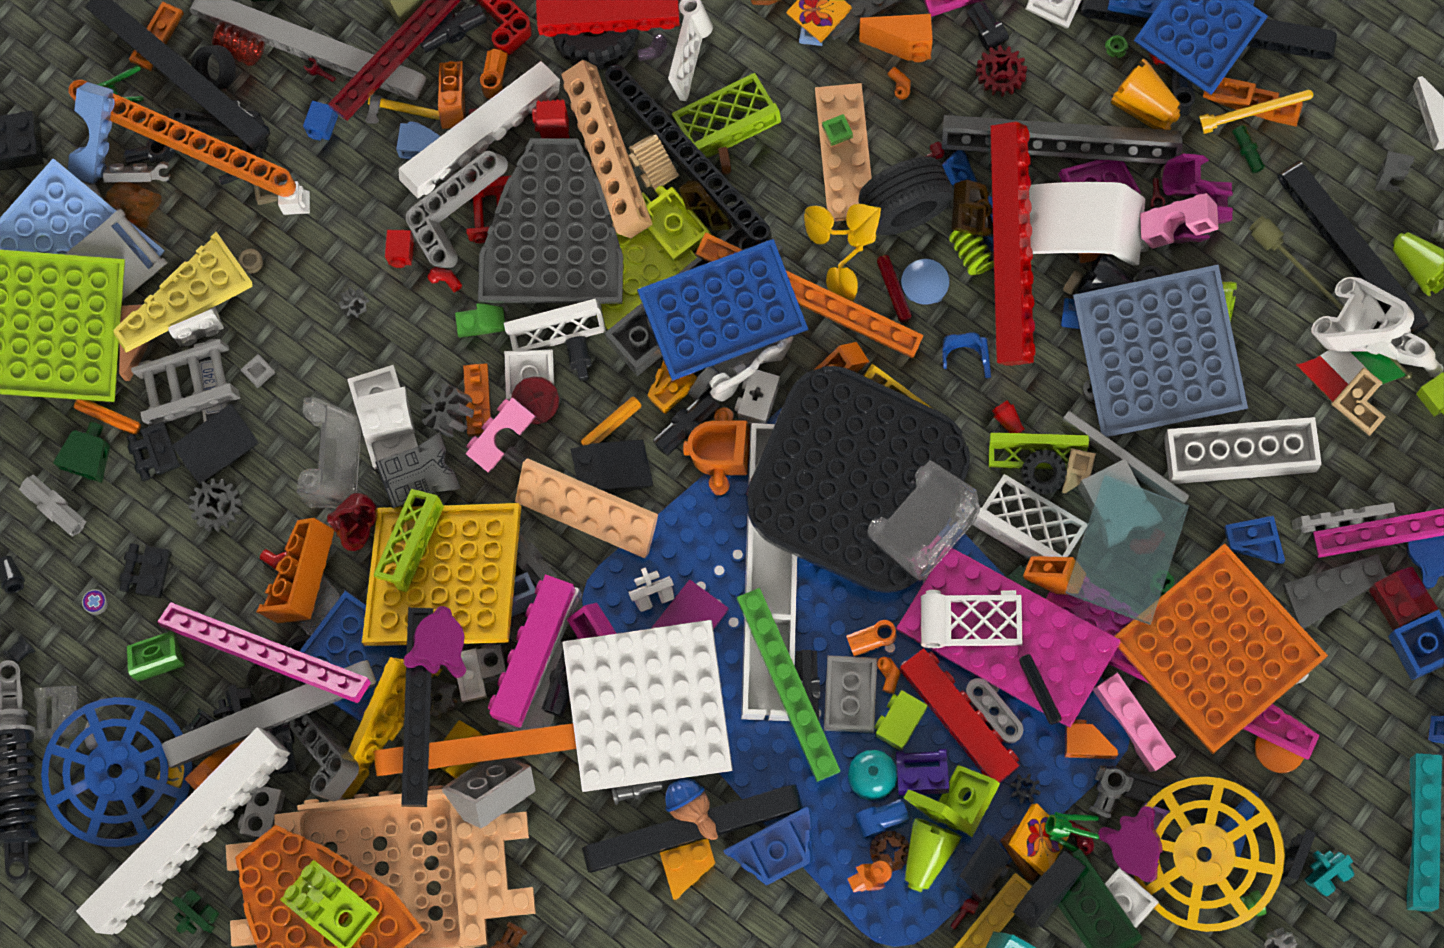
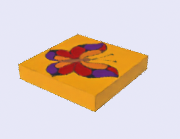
M797 0L786 13L816 40L822 43L850 12L852 7L845 0Z
M1036 803L1031 804L1009 845L1042 876L1055 862L1063 845L1049 839V834L1045 832V824L1050 815Z

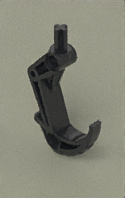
M232 100L243 109L239 100ZM176 108L167 116L207 135L237 137L209 113ZM245 111L260 123L269 134L255 150L242 141L243 151L262 158L264 156L262 152L267 150L269 144L267 138L270 135V128L265 125L260 113ZM165 127L160 128L158 132L164 130ZM186 135L181 136L178 141L184 139ZM149 139L146 142V146L125 150L124 155L127 164L149 159L151 163H160L163 161L169 162L176 150ZM164 147L161 152L155 153L158 148ZM246 162L241 163L238 167H243ZM229 173L218 176L221 185L239 179Z

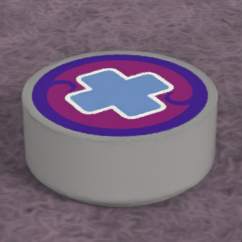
M92 589L84 594L82 606L88 613L99 615L106 610L108 598L102 591Z

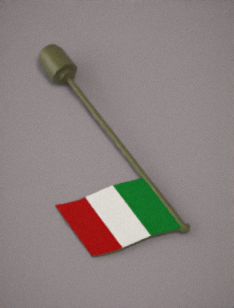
M1264 216L1258 218L1249 228L1252 232L1251 236L1266 251L1279 249L1342 311L1343 306L1282 246L1284 243L1282 238L1285 234L1269 218L1266 219ZM1328 350L1315 359L1296 364L1297 368L1332 403L1363 367L1383 382L1381 385L1403 377L1411 379L1413 376L1412 371L1409 373L1397 360L1379 353L1375 355L1368 351Z

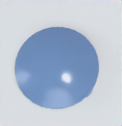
M916 260L909 264L903 272L901 279L902 289L908 300L919 304L938 303L947 293L949 276L946 269L934 260Z

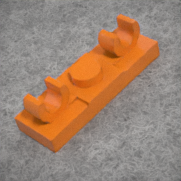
M488 364L463 365L465 393L472 398V402H469L466 406L474 410L472 418L466 416L468 437L481 436L484 432L482 426L491 417Z

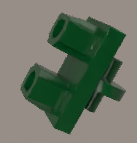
M192 889L188 890L181 898L176 896L171 901L187 915L186 917L180 913L175 915L174 919L179 922L176 931L182 934L188 930L191 934H194L197 928L192 923L195 922L204 931L211 933L215 929L212 924L220 913L210 904H207L199 914L194 908L201 901L202 897Z

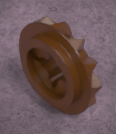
M884 831L875 836L870 846V857L873 863L885 861L891 866L892 872L903 868L907 864L909 843L903 835L896 831ZM886 841L893 848H901L894 852L893 862L888 854H879L886 850Z

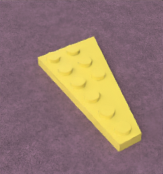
M215 232L211 236V240L204 246L201 245L188 262L182 263L159 286L160 289L153 296L149 295L144 300L145 303L137 311H133L113 330L114 336L127 353L169 331L168 327L199 315L253 287L252 281L218 233Z

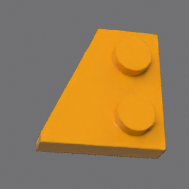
M663 360L661 368H658L655 382L649 390L648 398L666 414L688 394L697 377L694 374H690L671 381Z

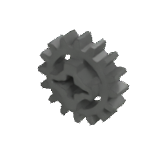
M213 478L210 485L203 481V488L201 490L196 487L194 488L197 495L189 497L194 502V504L188 506L190 511L194 512L190 516L193 520H197L199 527L205 525L207 531L214 527L217 532H220L223 525L229 529L228 522L236 523L235 514H242L241 510L237 508V506L243 505L241 499H237L240 493L238 490L234 491L235 487L233 484L230 483L226 486L224 479H221L219 484H217ZM214 491H223L221 494L214 493ZM212 498H213L216 502H218V503H217V505H218L217 508H218L219 512H217V510L214 509V505H213L214 502H213ZM212 516L216 517L217 520H210L207 518H210Z

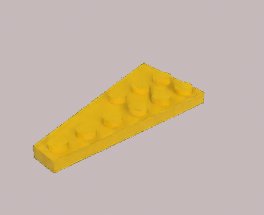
M389 658L380 681L374 689L371 701L364 712L358 730L354 734L348 751L358 762L359 772L342 795L345 799H352L368 777V768L374 761L373 751L381 750L388 740L393 741L404 725L406 666L403 664V659ZM440 668L437 673H431V678L434 675L438 677L442 669Z

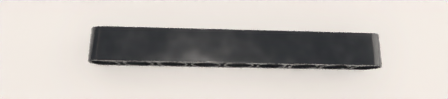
M1298 160L1278 173L1277 177L1283 188L1353 276L1361 278L1406 302L1414 313V321L1410 327L1412 334L1416 335L1428 327L1429 323L1423 312L1307 167ZM1377 300L1386 314L1391 305Z
M795 784L708 810V815L716 824L717 835H722L793 814L803 809L797 785ZM674 819L596 842L581 849L587 871L592 873L706 839V837L700 833L697 824L694 822Z

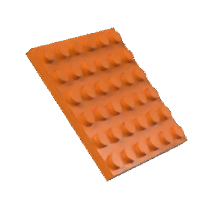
M1223 544L1114 636L1121 641L1118 649L1212 754L1224 746L1328 656L1226 544Z

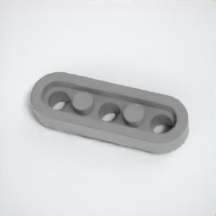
M981 678L971 680L966 687V694L971 699V704L974 708L982 712L987 719L988 725L999 733L1003 742L1012 744L1019 741L1023 734V725L986 680ZM975 689H981L983 694L981 696H975L973 691ZM991 708H996L999 714L993 716L990 714L989 710ZM1011 727L1015 733L1008 735L1005 729Z

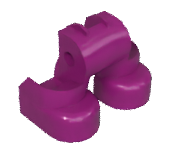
M1181 154L1170 159L1166 163L1162 174L1164 193L1171 196L1207 193L1217 204L1218 224L1232 221L1233 208L1228 207V197L1233 195L1232 183L1201 179V165L1208 162L1209 159L1204 155ZM1186 223L1179 225L1174 232V243L1202 242L1210 238L1208 234L1196 236L1187 227Z

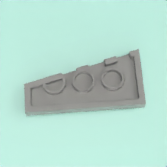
M1393 502L1362 507L1357 510L1347 509L1333 514L1327 512L1311 517L1309 515L1301 516L1291 520L1293 530L1300 529L1301 533L1316 531V526L1325 525V529L1340 527V522L1349 521V525L1365 523L1364 518L1373 517L1374 521L1387 519L1389 514L1395 513V507Z

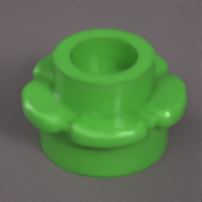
M1112 36L1105 43L1106 52L1111 57H1123L1126 54V50H1128V43L1122 36Z

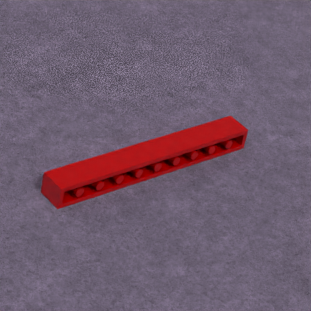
M1017 121L991 125L997 363L1007 366L1034 363V355L1036 353L1033 343L1035 323L1032 308L1034 307L1032 284L1034 276L1031 271L1033 251L1030 241L1032 235V226L1030 224L1032 205L1029 200L1031 180L1028 169L1030 164V155L1028 153L1030 134L1027 126Z

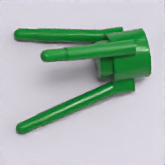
M136 65L112 79L96 85L112 89L113 93L117 95L115 83L140 71V66ZM143 96L123 97L132 102L144 99Z
M1055 812L1054 815L1052 814L1048 817L1045 824V832L1049 834L1050 840L1058 842L1074 853L1078 848L1062 839L1063 837H1068L1070 833L1099 839V835L1072 827L1068 820L1097 821L1099 817Z

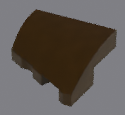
M689 180L679 188L686 210H694V213L705 226H711L712 230H730L733 227L700 182Z
M970 180L955 183L952 230L993 237V222L990 216L993 214V208L988 201L986 185Z

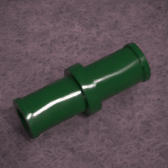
M1246 125L1235 128L1232 134L1241 149L1239 153L1245 157L1251 173L1254 174L1264 170L1266 166L1257 151L1258 145L1253 143Z

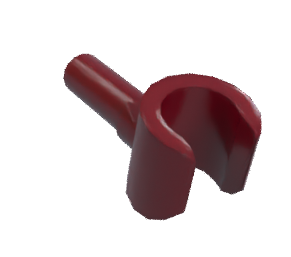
M308 58L310 63L313 64L311 68L303 65L304 69L311 76L318 74L331 82H334L336 77L321 69L314 58Z
M935 142L929 146L931 153L925 157H932L936 160L943 158L944 149H942V143Z
M1158 178L1153 179V198L1149 204L1151 209L1154 208V200L1160 201L1161 207L1165 205V199L1159 192Z
M971 898L966 899L950 927L955 930L965 917L966 912L974 915L979 902Z

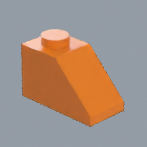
M853 342L838 346L814 370L825 366H838L857 373L869 360L858 343Z
M1031 556L1023 574L1025 580L1055 594L1078 595L1086 576L1073 557Z
M1074 720L1070 728L1065 727V757L1116 759L1118 756V750L1093 724H1086V720Z

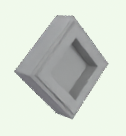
M259 354L240 369L257 388L275 373Z

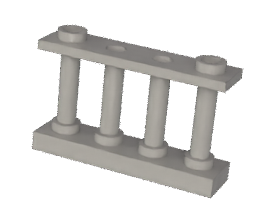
M210 339L203 345L154 361H143L139 363V366L131 368L133 374L141 379L144 378L150 407H148V410L140 412L142 421L149 426L162 421L166 423L240 399L239 390L232 384L226 383L220 353L228 351L229 346L221 339ZM211 357L217 385L215 388L206 391L203 388L198 360ZM188 364L194 393L192 396L183 398L175 368ZM166 371L172 400H170V403L160 405L153 375Z

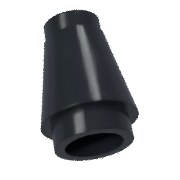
M12 556L1 557V588L6 593H16L22 590L25 579Z

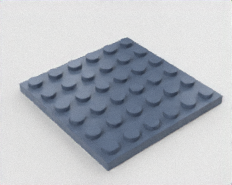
M1219 265L1073 295L1100 430L1104 436L1110 437L1248 409Z

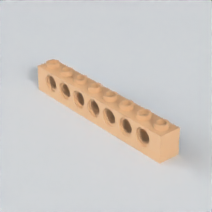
M581 60L561 74L564 80L563 86L571 100V109L578 120V129L585 140V149L591 157V166L596 172L613 220L612 226L617 234L632 238L653 224L597 67Z

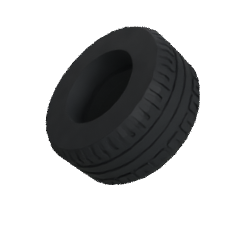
M917 157L895 164L870 179L862 187L858 202L859 204L880 207L881 212L876 233L880 235H893L918 227L944 211L953 199L954 189L940 161L932 157Z

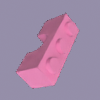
M1207 193L1140 213L1141 238L1151 249L1174 243V232L1183 223H1186L1187 227L1196 236L1218 230L1217 204Z
M511 398L510 401L505 399L497 409L500 413L496 418L492 419L490 417L482 426L484 430L479 438L474 436L466 446L469 449L466 455L487 472H491L505 454L496 445L495 438L497 433L501 429L511 428L521 435L536 418L535 415L514 398Z

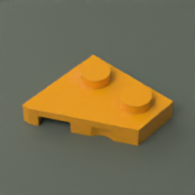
M708 838L660 852L673 900L681 897L691 885L716 864Z

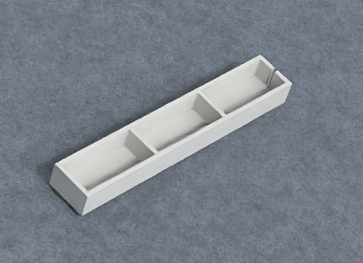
M751 424L748 485L775 424ZM747 513L745 593L758 588L761 589L794 664L797 556L764 540L753 527ZM744 618L741 719L764 720L765 715H769L768 720L789 721Z

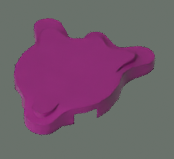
M440 606L433 614L425 617L419 623L414 633L413 648L403 659V664L407 668L422 665L430 673L434 674L438 672L440 665H445L454 677L460 678L464 676L466 667L461 658V651L464 646V632L460 624L452 616L449 608Z
M1150 806L1142 807L1136 817H1121V829L1119 831L1110 827H1102L1098 833L1099 838L1111 847L1113 858L1117 865L1126 873L1138 876L1145 882H1152L1157 878V868L1159 865L1157 862L1160 852H1163L1160 837L1154 828L1155 810Z

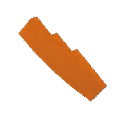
M1225 77L1212 95L1205 91L1203 94L1204 98L1235 110L1281 98L1278 92L1258 89L1254 83ZM1303 102L1253 116L1297 127Z

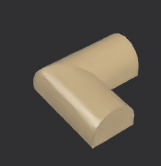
M1363 367L1331 405L1370 436L1386 416L1367 402V400L1383 382Z

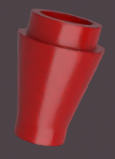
M1008 400L992 410L995 415L993 418L1009 433H1021L1025 430L1014 404L1011 405Z

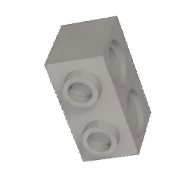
M263 786L261 788L256 787L250 793L252 798L245 804L247 805L245 814L240 816L238 822L240 834L245 837L258 839L275 826L274 814H281L286 795L282 790ZM268 795L269 802L265 806L260 807L258 804L260 797ZM257 819H262L263 825L261 829L253 831V822Z

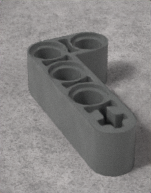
M308 713L291 720V730L321 765V768L311 781V792L330 801L339 800L359 772L358 762L319 717Z

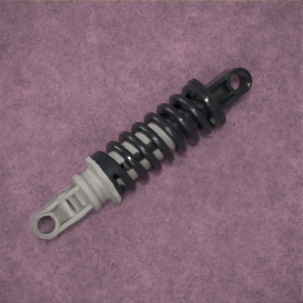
M6 660L0 663V846H4L5 876L9 882L19 884L25 881L28 876V844L40 841L38 829L33 828V824L27 825L28 823L37 822V815H26V810L36 809L37 803L25 801V797H33L37 794L36 789L29 788V784L34 783L36 777L28 775V771L35 769V763L27 761V758L35 755L33 749H27L28 744L34 742L35 727L26 725L28 711L22 709L20 668L14 661ZM5 669H11L15 672V676L11 679H6L1 675V672ZM13 865H21L24 868V873L21 876H13L9 870Z

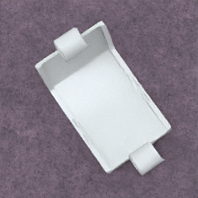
M1064 182L1031 185L1029 189V200L1032 205L1030 212L1032 235L1030 241L1033 254L1106 253L1113 254L1128 264L1139 265L1140 252H1146L1149 249V245L1141 238L1140 213L1144 212L1145 198L1125 184L1112 182Z

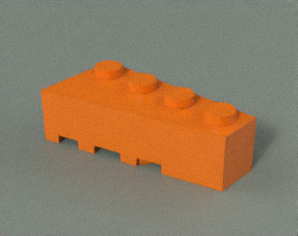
M315 518L297 520L285 547L287 554L278 562L275 569L278 571L277 577L273 585H268L265 591L268 597L264 605H259L257 613L276 623L311 619L327 556L332 544L333 528Z

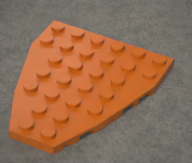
M278 825L273 826L235 857L240 876V888L242 889L244 899V912L257 948H338L280 900L284 896L286 889L295 883L302 870L313 860L338 878L379 913L351 948H404L425 931L391 888L374 879L327 847L305 839ZM348 912L340 915L339 923H344L347 920Z

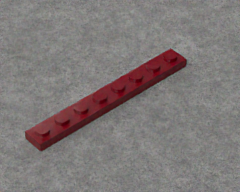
M426 0L328 103L329 107L348 121L461 0Z

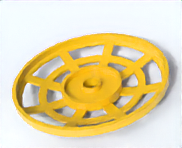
M1194 777L1181 780L1162 789L1152 797L1146 806L1154 807L1159 801L1164 799L1171 811L1160 822L1156 832L1160 837L1162 850L1173 853L1176 867L1164 874L1158 860L1156 880L1145 886L1143 880L1138 876L1134 875V878L1151 895L1164 888L1176 900L1189 905L1188 918L1184 920L1175 916L1159 903L1154 909L1163 917L1179 926L1205 932L1222 931L1237 927L1261 912L1273 898L1279 887L1285 860L1284 843L1279 825L1264 802L1253 792L1238 783L1216 777ZM1192 785H1214L1210 800L1191 801L1179 806L1172 792ZM1224 788L1245 797L1260 813L1246 821L1235 809L1221 803ZM1195 808H1208L1205 823L1195 825L1190 824L1184 812ZM1218 811L1232 817L1239 826L1228 833L1217 826ZM1175 819L1183 832L1178 836L1176 842L1161 839L1166 827ZM1264 822H1267L1274 840L1275 864L1259 861V846L1253 829ZM1245 834L1250 845L1251 859L1237 857L1234 841ZM1201 847L1209 848L1212 853L1211 859L1207 862L1200 860L1198 857V851ZM1234 867L1247 869L1248 874L1244 881L1234 890L1226 878ZM1257 872L1271 874L1272 879L1265 894L1255 906L1248 910L1240 896L1251 886ZM1182 875L1186 880L1193 883L1191 898L1178 892L1170 883ZM1216 883L1226 896L1212 901L1201 900L1203 886ZM1231 903L1240 915L1233 920L1222 923H1198L1200 908H1218Z

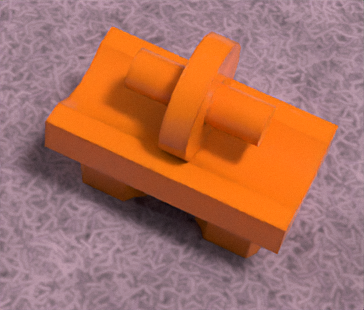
M885 861L862 864L856 867L858 873L847 879L854 892L880 890L886 887L884 883L891 878L892 869Z

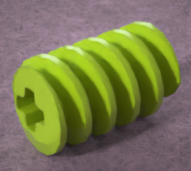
M954 230L949 237V241L955 243L954 250L959 251L958 257L960 259H964L963 265L968 267L967 272L969 275H978L994 267V261H988L993 254L991 252L984 254L988 246L986 244L979 245L983 241V237L975 238L974 234Z

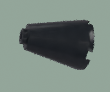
M1100 253L1092 263L1090 271L1086 272L1077 291L1078 293H1085L1135 281L1108 254Z

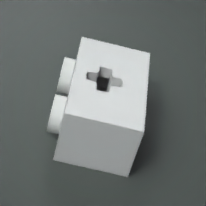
M756 370L752 376L743 381L742 389H745L743 398L738 397L735 411H738V420H747L748 423L767 424L780 386V376ZM757 394H760L761 397H758L757 401H754L753 397H756Z

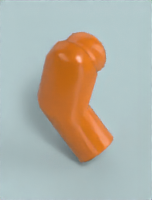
M881 657L877 661V667L886 678L882 691L894 694L900 671L891 658Z

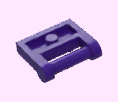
M939 749L938 752L917 753L896 751L898 795H905L908 789L921 795L949 793L946 749ZM939 762V766L905 768L904 763Z

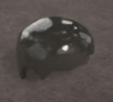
M253 664L247 673L246 682L250 685L252 693L256 697L266 700L267 698L278 696L284 691L286 676L258 664Z

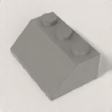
M513 758L480 762L442 787L443 793L462 819L478 828L487 826L491 821L506 813L510 808L525 800L526 797L536 791L531 766Z

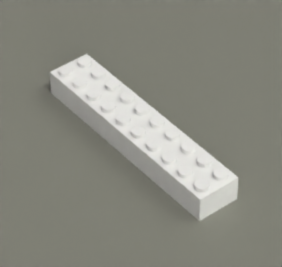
M257 727L76 912L96 933L113 935L122 931L127 925L125 921L131 915H137L144 908L145 905L143 903L149 897L156 896L162 890V884L168 878L172 879L181 870L179 866L185 860H191L198 853L199 850L197 848L203 842L210 841L216 834L215 830L221 824H226L234 816L233 811L239 805H245L252 798L250 793L256 787H263L269 781V775L275 769L278 770L288 761L287 756L290 752L271 732Z

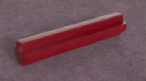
M888 255L880 256L877 258V264L900 322L908 321L911 319V312Z

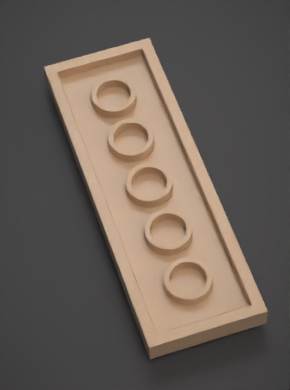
M862 83L815 87L826 207L832 214L834 222L846 221L848 209L854 204H859L858 198L862 187L872 179ZM844 114L852 130L853 138L831 146L822 128V122Z
M528 458L523 462L515 499L516 503L642 558L647 557L658 514Z

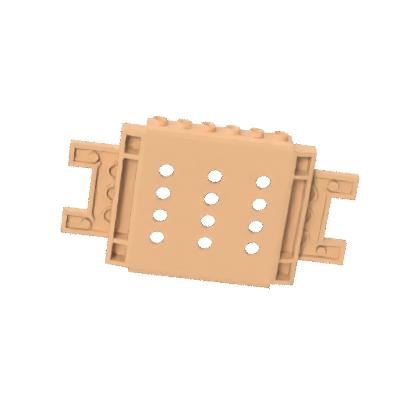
M436 785L428 787L427 807H401L402 793L394 794V791L379 792V796L369 797V794H356L354 799L344 800L342 796L337 801L329 800V802L320 803L318 799L305 800L304 804L297 805L299 812L274 814L275 825L294 834L296 833L322 846L329 842H334L338 848L336 854L388 886L396 893L425 930L404 948H475L489 946L487 919L536 914L533 887L508 890L504 841L529 838L527 812L502 814L487 826L478 828L462 819L443 793L442 787L444 786ZM428 831H433L437 835V841L433 845H426L423 842V836ZM377 837H384L387 840V847L382 851L374 849L373 842ZM253 842L226 845L228 871L238 870L235 857ZM430 856H435L439 860V866L435 870H428L425 867V861ZM379 862H386L389 865V871L384 876H379L375 872V867ZM432 881H437L441 885V891L437 895H429L427 885ZM434 906H439L443 910L442 918L437 921H433L429 917V910ZM247 919L230 921L232 947L256 945Z

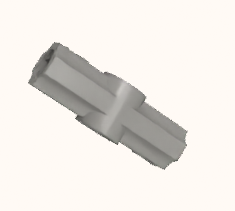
M34 474L27 477L21 483L19 490L37 505V509L52 522L55 521L71 537L82 531L86 521L75 510L68 506L69 503L57 492L51 491Z

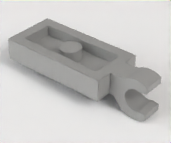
M163 161L158 163L156 167L147 166L146 163H137L133 166L125 167L121 163L111 164L104 171L103 179L104 182L167 181L170 178V174H162L160 169L168 168L169 163Z

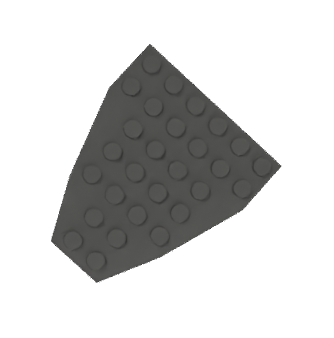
M530 138L524 154L517 162L515 171L505 184L492 225L488 229L485 244L479 254V303L577 304L596 299L600 304H623V253L615 228L612 226V219L601 185L579 140Z

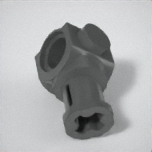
M1099 765L1095 774V779L1099 781L1096 788L1099 793L1094 806H1091L1089 810L1111 818L1112 814L1110 811L1115 799H1120L1121 794L1125 791L1129 792L1133 778L1125 774L1117 766L1107 767ZM1114 772L1119 773L1120 781L1114 785L1109 784L1108 776Z

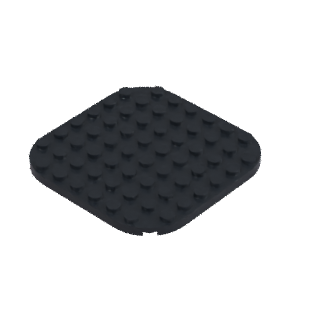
M825 366L804 374L789 391L748 485L746 493L747 513L758 534L775 547L871 591L882 593L897 592L918 581L925 574L932 561L968 473L970 464L969 447L966 445L961 429L945 414L852 370L838 366Z

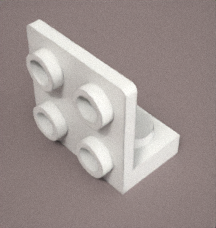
M213 307L199 315L168 327V330L181 347L183 345H192L197 339L204 336H214L224 327L216 307Z

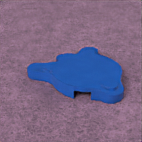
M1444 535L1408 542V555L1412 562L1420 569L1422 583L1427 589L1433 588L1438 578L1444 576Z

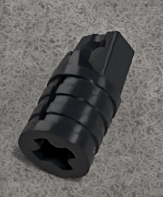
M585 336L572 337L565 341L569 353L571 371L577 369L580 382L589 380L587 367L592 366Z

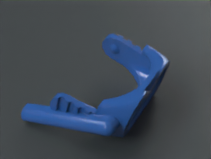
M977 333L948 335L943 339V369H947L946 358L952 350L959 347H968L979 353L984 366L985 378H991L986 337H980Z

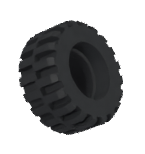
M631 29L625 32L608 31L597 37H587L581 34H557L552 39L556 49L561 52V56L565 60L571 59V64L576 65L581 60L597 66L599 70L605 69L604 65L610 64V66L616 65L619 58L624 60L628 56L627 50L631 51L635 47V40L638 39L639 30Z

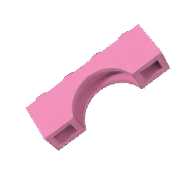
M1118 673L1110 676L1093 688L1094 693L1105 709L1125 729L1135 747V752L1149 772L1158 770L1176 757Z

